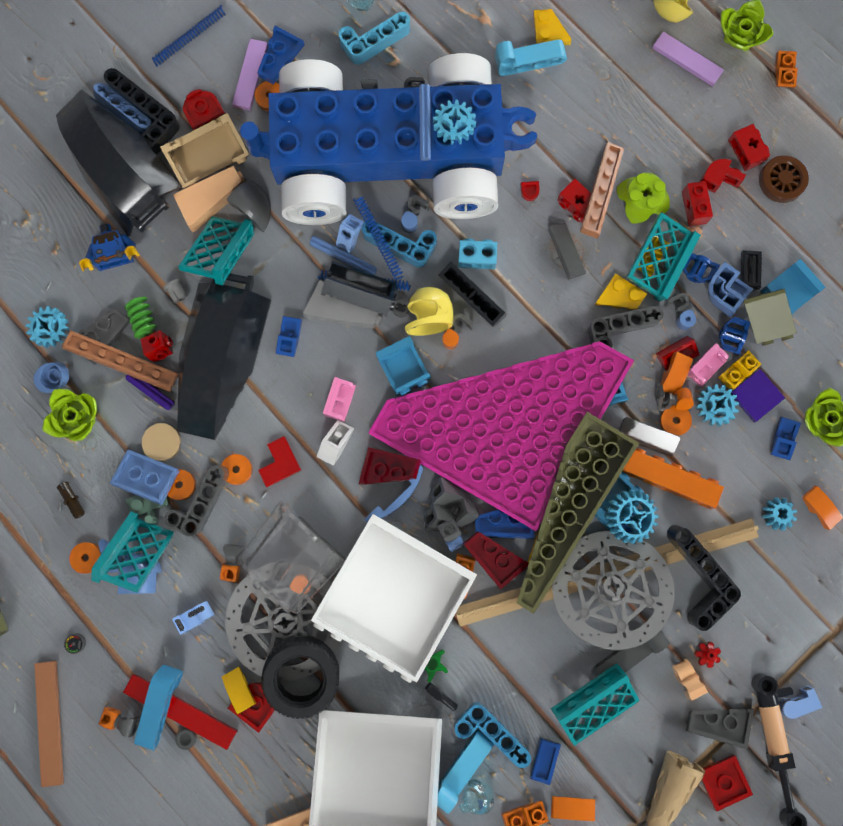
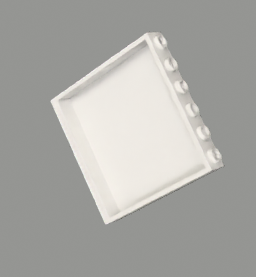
M372 514L311 621L314 622L313 626L320 631L326 629L331 632L330 636L341 642L343 639L348 642V647L354 651L362 650L367 653L365 657L371 661L376 662L379 660L384 663L383 667L393 673L396 670L401 673L400 677L405 681L411 683L413 680L417 683L477 574Z
M332 710L319 712L309 826H436L442 719Z

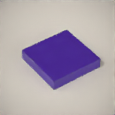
M761 369L753 373L731 392L732 396L737 395L734 400L739 402V406L754 423L785 399Z

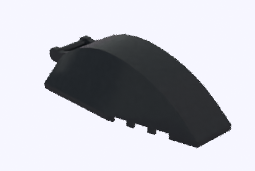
M80 90L56 114L61 134L84 180L127 236L132 235L134 226L143 233L150 222L163 210L170 208L163 196L182 188V186L137 130L133 129L86 92ZM156 203H158V205L140 221V218Z
M230 273L226 279L245 284L244 289L215 284L214 279L212 282L198 284L179 352L178 432L216 440L227 420V415L231 408L233 409L238 395L243 391L244 384L253 372L271 299L251 291L254 276L250 275L245 277Z

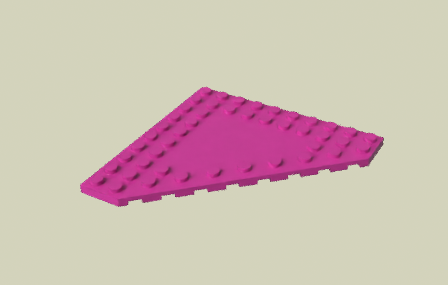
M599 341L449 384L439 385L431 389L410 393L402 397L392 398L386 401L368 434L408 457L421 460L420 464L537 531L543 520L567 443L587 412L598 419L602 418L634 360Z

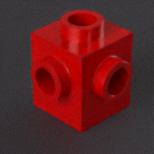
M161 330L140 339L143 355L152 362L165 359L167 356L174 354L172 338Z

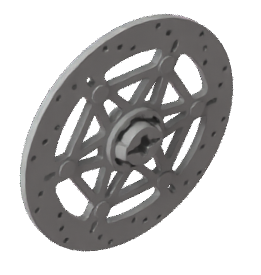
M609 531L596 532L582 537L564 564L566 566H563L552 584L556 610L567 628L584 642L608 650L630 649L651 640L662 630L668 621L674 604L675 590L673 577L667 563L659 552L644 540L643 542L636 541L635 545L629 543V541L624 543L621 539H616L615 535ZM609 546L626 548L638 554L640 558L633 561L611 554ZM593 549L598 551V556L581 571L573 569L574 564L584 554ZM605 559H607V561H608V563H609V565H610V567H611V569H612V571H610V572H605V569H604V560H605ZM613 560L629 564V566L618 572ZM596 563H600V575L586 573ZM647 567H651L656 576L659 590L658 597L651 596L644 574V570ZM632 569H636L630 580L624 576V574ZM638 576L641 577L644 592L631 586ZM588 578L597 580L596 585L593 586L583 581L582 579ZM603 579H606L605 582H604V584H603L602 594H601L600 591H599V588H601L602 580H603ZM569 581L577 584L582 606L577 612L572 608L568 597L567 585ZM610 584L616 589L615 595L612 589H609ZM623 584H625L626 589H625V592H624V598H623L622 600H620V597H621L622 592H623V589H624V585H623ZM582 586L595 592L588 602H585ZM633 592L644 598V600L630 599V593ZM598 598L602 604L590 610L589 607ZM626 603L640 605L630 616H626ZM621 606V620L618 619L614 607ZM608 607L613 619L600 616L596 612ZM648 607L654 610V613L645 624L633 631L629 630L628 623L643 609ZM591 617L616 626L617 633L610 634L598 631L587 625L585 621Z
M285 561L277 575L283 577L288 572H291L292 576L304 573L309 578V584L314 586L323 598L332 585V582L320 571L299 562ZM280 562L266 564L248 574L234 590L226 610L225 627L231 649L245 667L259 676H262L266 659L260 658L250 649L244 639V635L251 634L268 653V657L274 648L276 637L285 640L290 637L292 638L299 632L302 636H307L303 626L313 622L311 619L304 621L302 614H315L318 609L317 604L305 591L297 592L296 603L292 605L288 601L295 591L290 589V586L269 590L263 586L265 581L272 579V575ZM289 591L283 603L272 596V593ZM253 593L257 597V601L250 621L242 623L241 614L248 596ZM301 596L310 603L313 609H299ZM265 597L275 603L276 607L271 610ZM262 604L268 616L256 620L255 617L259 605ZM283 617H286V620H290L288 625H285V622H281ZM265 621L268 622L269 628H255L257 624ZM299 623L298 627L293 629L294 625ZM314 628L311 637H316L317 628ZM328 632L324 644H327L335 654L341 642L330 637L331 632ZM258 633L272 634L270 646L262 640ZM310 658L297 664L282 665L278 673L280 681H292L305 678L320 670V667Z

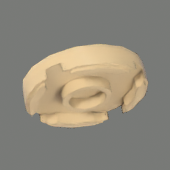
M157 423L152 425L145 431L142 437L144 453L154 460L168 461L176 456L180 450L181 437L179 432L168 424Z

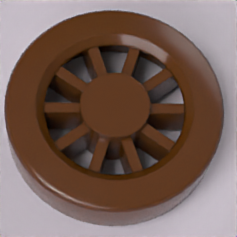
M781 155L771 159L763 167L759 176V185L762 192L769 199L778 203H788L797 199L806 190L809 182V175L805 165L797 158L788 155ZM789 166L793 168L792 171L788 170ZM796 171L798 176H793V173Z

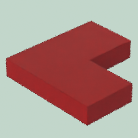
M285 436L267 444L275 462L258 470L267 488L302 471Z

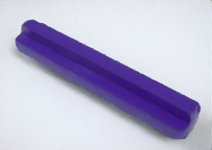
M125 376L128 382L166 410L173 408L175 402L156 387L132 376Z

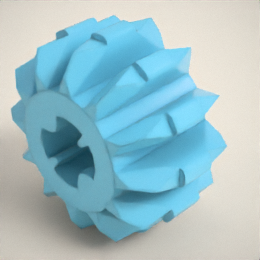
M778 497L773 498V502L771 500L766 502L768 507L762 508L766 512L765 515H762V518L768 519L765 524L767 526L772 525L773 530L779 528L781 531H784L786 527L790 528L793 526L791 521L797 520L793 516L794 513H797V510L791 509L793 503H787L786 498L781 500Z

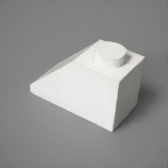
M337 420L322 440L317 458L334 466L348 443L354 428Z

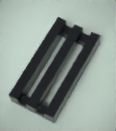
M743 250L741 252V281L751 288L760 289L762 251ZM747 255H748V283H747ZM753 255L756 256L755 283H753Z

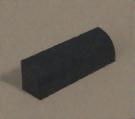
M452 262L439 273L438 276L492 327L496 326L507 316L490 297Z

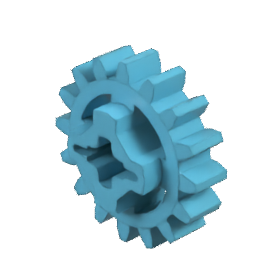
M449 100L447 106L441 104L440 110L436 109L435 117H433L434 131H438V138L444 136L443 142L449 139L452 145L455 140L461 144L462 138L469 140V134H474L476 114L472 113V107L466 109V102L459 105L458 100L455 101V104H452ZM456 117L455 127H453V121Z
M49 306L46 307V310L40 307L39 313L33 311L34 317L27 318L31 323L26 324V327L30 329L26 332V334L31 336L30 340L36 342L35 344L40 347L43 345L45 348H49V345L56 347L57 341L63 343L62 336H68L64 332L70 330L69 327L65 326V324L69 323L64 318L66 315L57 308L52 309Z
M717 384L713 385L712 388L708 386L705 388V391L699 393L701 397L696 399L700 404L695 409H700L701 411L697 415L704 416L703 422L709 420L710 426L714 425L715 422L717 427L721 426L722 422L726 425L730 423L729 420L736 418L733 414L739 412L735 408V406L739 405V402L734 401L737 395L732 396V389L726 391L725 385L718 388ZM716 402H719L718 409L714 410L717 405ZM718 414V415L723 416V417H722V418H717V417H714V415Z

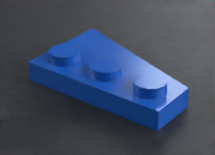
M276 25L273 29V36L269 39L267 52L263 55L257 72L260 78L273 85L279 78L281 68L291 63L305 46L302 39Z
M500 510L481 514L475 519V533L478 531L486 537L534 539L533 529Z

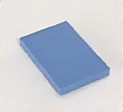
M128 449L109 484L162 505L179 470Z

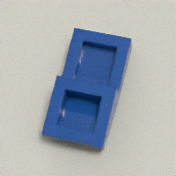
M288 316L282 317L276 354L295 357L303 319Z
M780 416L771 455L791 460L797 444L795 439L801 425L800 422Z

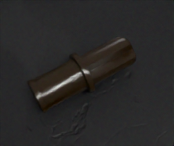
M69 482L62 483L64 488L59 484L56 488L64 499L63 504L67 505L75 519L81 518L85 512L78 501V495L74 494Z

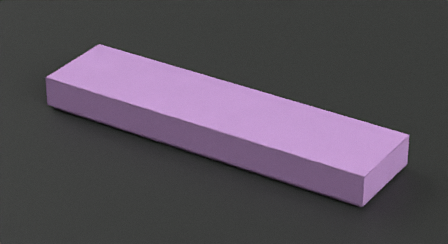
M664 31L652 47V49L712 87L724 71V69Z
M250 39L232 103L234 108L251 111L255 90L260 79L257 72L263 55L267 52L268 42Z

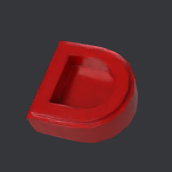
M539 181L520 183L521 196L524 200L534 201L537 199L540 192Z

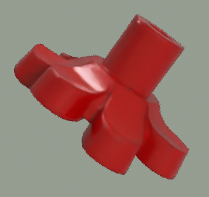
M711 641L707 642V646L704 643H700L698 645L700 651L696 650L694 652L695 657H700L698 660L700 666L706 664L708 668H712L714 662L719 663L721 661L720 657L717 656L721 653V650L718 647L714 648V643Z

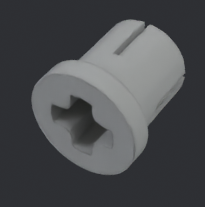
M175 279L163 287L176 304L188 297L181 285L180 279Z

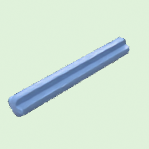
M421 84L419 86L420 159L422 161H429L431 159L430 85Z
M312 236L309 243L314 248L357 270L372 275L376 274L377 268L317 236Z

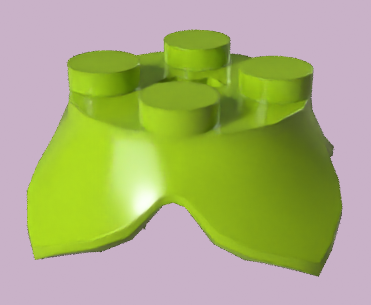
M760 0L748 1L736 11L734 8H727L721 12V27L724 32L723 40L725 43L734 48L748 51L751 47L761 45L773 36L772 27L763 22L765 12Z
M641 173L638 176L624 180L616 188L619 199L626 202L625 213L631 224L642 223L648 220L652 214L659 215L661 212L665 214L669 210L670 198L665 189L666 185L657 175ZM643 192L648 194L647 197L643 196Z
M828 388L819 393L812 406L806 410L804 421L814 436L819 437L829 445L841 447L843 446V402L841 395L836 390ZM827 417H831L832 421L829 422Z
M54 389L49 398L51 413L43 420L42 431L53 437H68L72 441L85 439L96 421L97 405L95 398L86 393L76 395L67 389ZM72 413H75V418L73 420L70 419L72 418Z

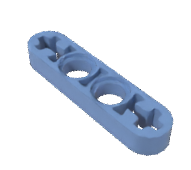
M104 83L94 85V98L140 134H143L151 125V120L111 87ZM115 101V102H118V103H120V104H119V105H115V104H112L111 102ZM125 112H129V113H132L133 115H132V116H129V115H126V114H124V113H125Z

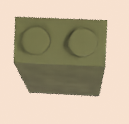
M785 288L744 300L757 344L762 343V346L774 343V339L781 338L784 341L794 338L793 334H797Z

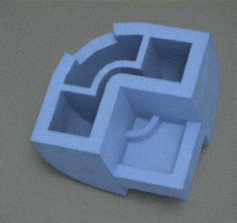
M724 262L708 285V297L717 309L731 318L753 289L738 279L740 275L738 270Z
M132 553L134 559L144 556L143 553ZM128 554L123 555L124 561L130 560ZM146 561L136 564L138 569L148 567ZM157 561L138 593L118 586V594L156 593V573H162L160 563ZM132 565L122 568L124 574L135 571ZM137 576L127 578V581L136 585L139 579Z

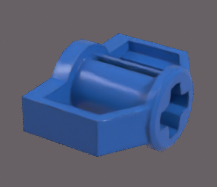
M692 253L683 269V273L688 280L694 283H707L711 281L718 271L720 264L712 262L703 255ZM693 260L695 263L690 273H688L686 269L690 261ZM707 267L712 268L708 277L702 278Z
M732 317L723 324L719 332L721 348L740 355L747 339L750 321ZM732 322L743 326V329L739 330L727 325ZM723 339L737 343V347L724 344Z

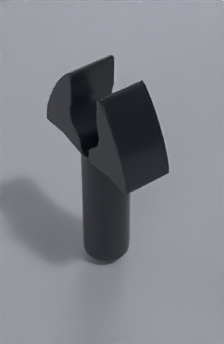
M431 682L425 687L426 691L437 701H441L452 711L458 708V704L442 693L438 687Z

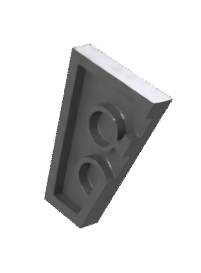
M114 308L95 320L94 324L80 330L79 334L111 346L130 322L127 317ZM89 360L91 363L96 365L97 362Z

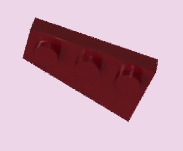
M368 447L358 484L369 485L414 480L417 478L421 460Z
M478 531L463 543L499 589L506 586L529 565L527 561Z

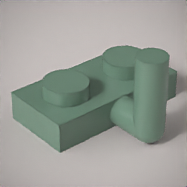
M137 495L125 499L129 512L137 513L138 516L147 513L148 515L144 520L150 524L158 522L155 510L170 505L168 497H166L162 505Z

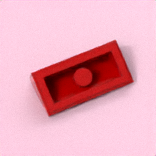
M689 336L656 353L665 371H668L672 355L675 352H679L692 359L700 355L695 340Z

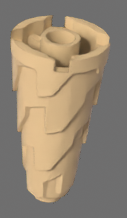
M666 751L656 782L657 787L652 798L651 809L646 820L647 826H670L675 821L683 805L688 802L695 788L703 779L705 770L695 762L693 764L690 763L688 758L678 753Z

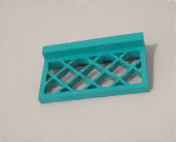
M659 213L626 278L654 295L653 298L659 302L667 300L701 234L696 231L691 232L664 213ZM662 220L667 223L668 231H661L660 223ZM674 231H680L684 234L681 241H676ZM670 233L672 243L665 245L662 234ZM654 236L659 238V247L653 248L651 240ZM673 246L675 254L673 257L668 258L666 247ZM661 249L664 259L657 261L654 250ZM645 252H650L651 263L645 264L643 259ZM665 261L666 271L660 274L657 263ZM653 264L655 275L648 277L646 266ZM637 268L642 269L643 279L633 276ZM656 277L658 282L656 290L651 287L649 279Z
M212 216L179 264V270L213 278L215 284L223 285L254 236L252 220L244 219L241 223ZM215 223L222 225L215 229L212 228ZM233 228H237V229H238V230L235 231V232H232V233L229 232L230 229H233ZM226 231V235L217 237L216 234ZM214 236V239L204 241L206 237ZM229 239L231 240L230 243L225 245H221L220 243ZM218 244L219 247L211 250L208 249V246ZM199 249H206L205 252L199 254L195 253ZM222 252L221 256L213 258V254ZM208 256H209L210 259H211V260H208V261H205V262H202V263H200V261H199V259H202V258H205V257H208ZM193 261H197V263H198V264L193 265V266H188V265H187L188 263L193 262ZM214 265L212 271L203 269L205 267Z
M130 512L93 565L91 581L100 583L103 580L138 593L173 538L174 532L138 519L137 513ZM140 526L147 529L148 532L138 534L137 529ZM162 534L167 537L157 541L155 535ZM151 537L153 542L143 545L141 539ZM138 541L139 546L129 548V542ZM156 547L157 553L147 554L146 549ZM142 551L143 557L133 558L132 553ZM128 554L130 560L119 562V556ZM147 562V568L138 569L137 563ZM132 565L135 571L124 574L122 568ZM118 569L120 575L114 577L108 575V572ZM137 576L139 581L135 585L129 583L127 578Z
M618 663L550 708L574 746L640 701L629 682V677ZM613 695H619L617 701H611ZM625 695H632L629 700L623 702ZM597 706H603L600 713L595 712ZM609 706L614 707L613 711L607 713ZM580 718H586L584 724H578ZM592 718H598L597 722L590 724ZM581 729V732L573 737L575 730Z

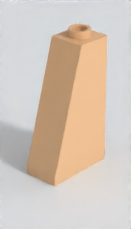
M234 166L173 194L192 232L197 231L228 204V196L245 181L241 171L236 172Z

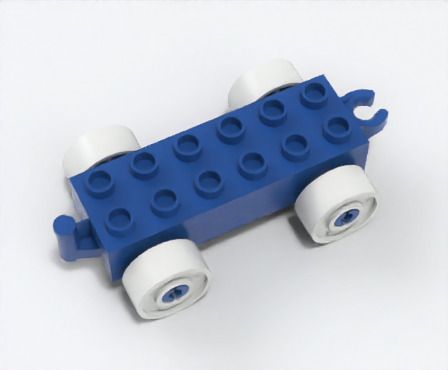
M456 53L440 57L428 67L431 159L429 161H422L420 159L419 87L343 90V76L337 66L322 60L305 59L288 63L281 68L279 72V93H269V131L260 132L257 125L249 121L241 126L240 133L252 156L270 160V168L277 185H281L282 216L290 222L303 225H325L344 219L347 215L346 185L344 182L433 179V202L436 214L450 219H473L489 215L497 210L498 189L496 176L502 175L505 151L528 149L537 140V133L534 131L523 136L516 135L512 131V125L517 121H523L529 125L533 124L536 113L527 107L502 108L501 84H492L491 65L485 58L470 53ZM449 100L452 104H455V101L458 100L459 105L466 102V109L472 107V113L476 114L474 134H469V140L462 138L461 144L455 140L452 145L449 139L443 142L444 136L438 138V131H434L433 117H435L436 109L440 110L441 104L447 106ZM456 117L453 121V127H455Z

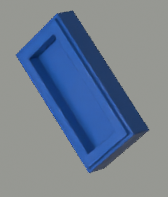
M544 738L540 739L530 779L550 785L561 744Z

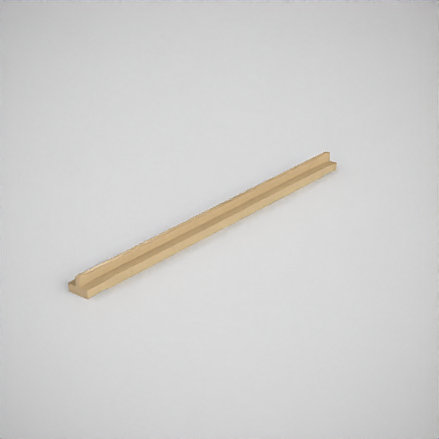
M753 518L694 536L708 552L758 538L757 530L759 528L755 526ZM671 542L654 547L667 565L685 560ZM693 546L690 548V553H692L694 549ZM636 553L623 556L633 561L640 558ZM613 560L618 572L629 566V564ZM608 561L604 562L605 572L612 571ZM600 564L594 565L586 573L600 575ZM647 567L644 572L651 570V567ZM632 569L631 571L624 574V576L628 577L633 575L636 572V569ZM588 578L582 579L583 581L593 586L596 585L597 580ZM569 581L567 585L568 594L578 592L577 584ZM552 585L541 602L553 599ZM521 587L460 605L456 612L459 626L461 627L523 608L517 604Z

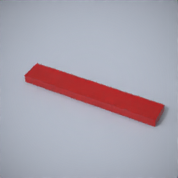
M133 674L123 693L144 704L150 682ZM172 694L166 717L225 750L229 749L238 730Z

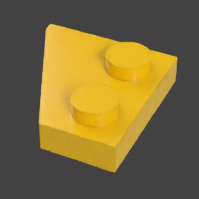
M552 9L534 10L533 19L536 44L562 40L564 45H571V37Z
M615 274L595 305L637 310L647 293Z

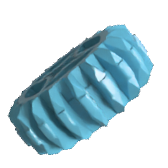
M629 490L628 493L627 491H621V496L618 494L614 495L616 501H609L612 507L606 508L607 511H610V514L605 515L606 519H610L606 525L612 527L609 532L615 534V538L621 539L624 543L629 541V543L634 544L636 541L643 542V538L648 539V532H655L652 526L658 525L657 522H654V519L659 518L657 514H654L658 510L657 507L652 506L654 501L649 499V495L643 494L642 491L638 490L636 492ZM632 501H637L643 509H636ZM634 513V517H631L633 519L629 520L630 516H632L631 514ZM621 524H628L632 532H626Z

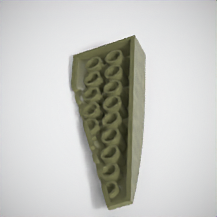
M588 412L566 445L517 600V604L533 614L639 445V442Z

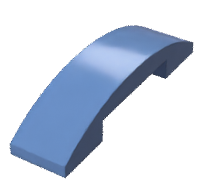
M420 465L416 479L407 480L411 485L386 510L383 511L377 506L364 520L368 523L372 514L383 519L404 505L417 488L422 476L423 467Z

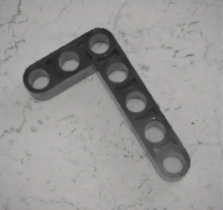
M107 69L104 73V80L108 86L153 122L142 134V137L158 155L162 150L160 147L167 144L180 129L178 120L169 109L117 69Z
M672 525L667 530V538L711 589L687 616L689 624L701 631H707L739 601L741 591L690 530L678 525ZM681 531V537L677 539V535ZM693 546L694 549L692 553H690V548ZM706 561L705 566L702 568V563Z

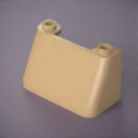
M228 113L160 147L183 188L196 184L200 179L234 162H237L239 165L247 160L246 156L249 155Z

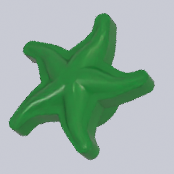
M444 650L432 655L424 670L428 674V682L432 681L436 671L448 673L446 667L440 663L441 655L445 653Z

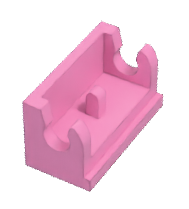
M715 343L690 368L688 376L700 387H703L727 361L729 355Z
M334 377L324 407V416L345 422L356 385Z

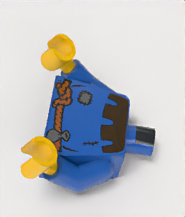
M102 224L99 226L101 234L92 237V243L89 245L85 259L80 260L79 265L82 272L86 268H89L90 271L94 270L93 264L99 271L132 263L134 262L132 256L136 255L138 257L140 255L136 249L135 242L127 235L121 234L118 230L112 231L110 224Z

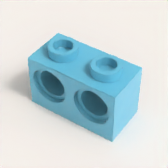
M466 238L460 240L458 268L495 270L497 264V242L489 239L475 241L474 239ZM471 250L473 254L467 256L464 254V251ZM489 251L492 255L486 257L482 252Z

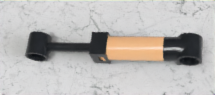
M757 674L752 678L751 686L756 692L768 749V752H766L768 767L774 771H779L786 808H783L780 812L779 819L783 826H807L806 817L794 806L787 769L796 767L793 753L789 752L778 697L790 696L794 692L791 687L778 689L777 681L771 676ZM766 680L768 686L763 690L761 684ZM796 816L795 823L790 824L791 818Z

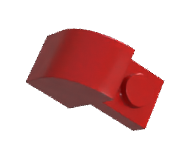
M718 159L709 165L700 182L706 181L707 189L715 193L721 186L722 181L738 188L744 181L746 174L737 168L729 167L732 160Z

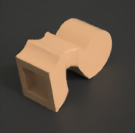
M687 659L672 666L676 679L686 688L684 693L688 700L693 701L708 693L705 685L700 682L699 676Z

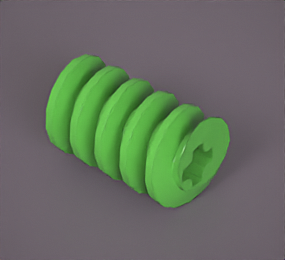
M145 296L132 299L125 304V309L128 311L127 316L130 318L129 322L132 325L136 339L144 338L156 332L152 330L157 325L150 324L155 319L148 317L152 314V311L145 310L150 307V304L144 303L148 300Z

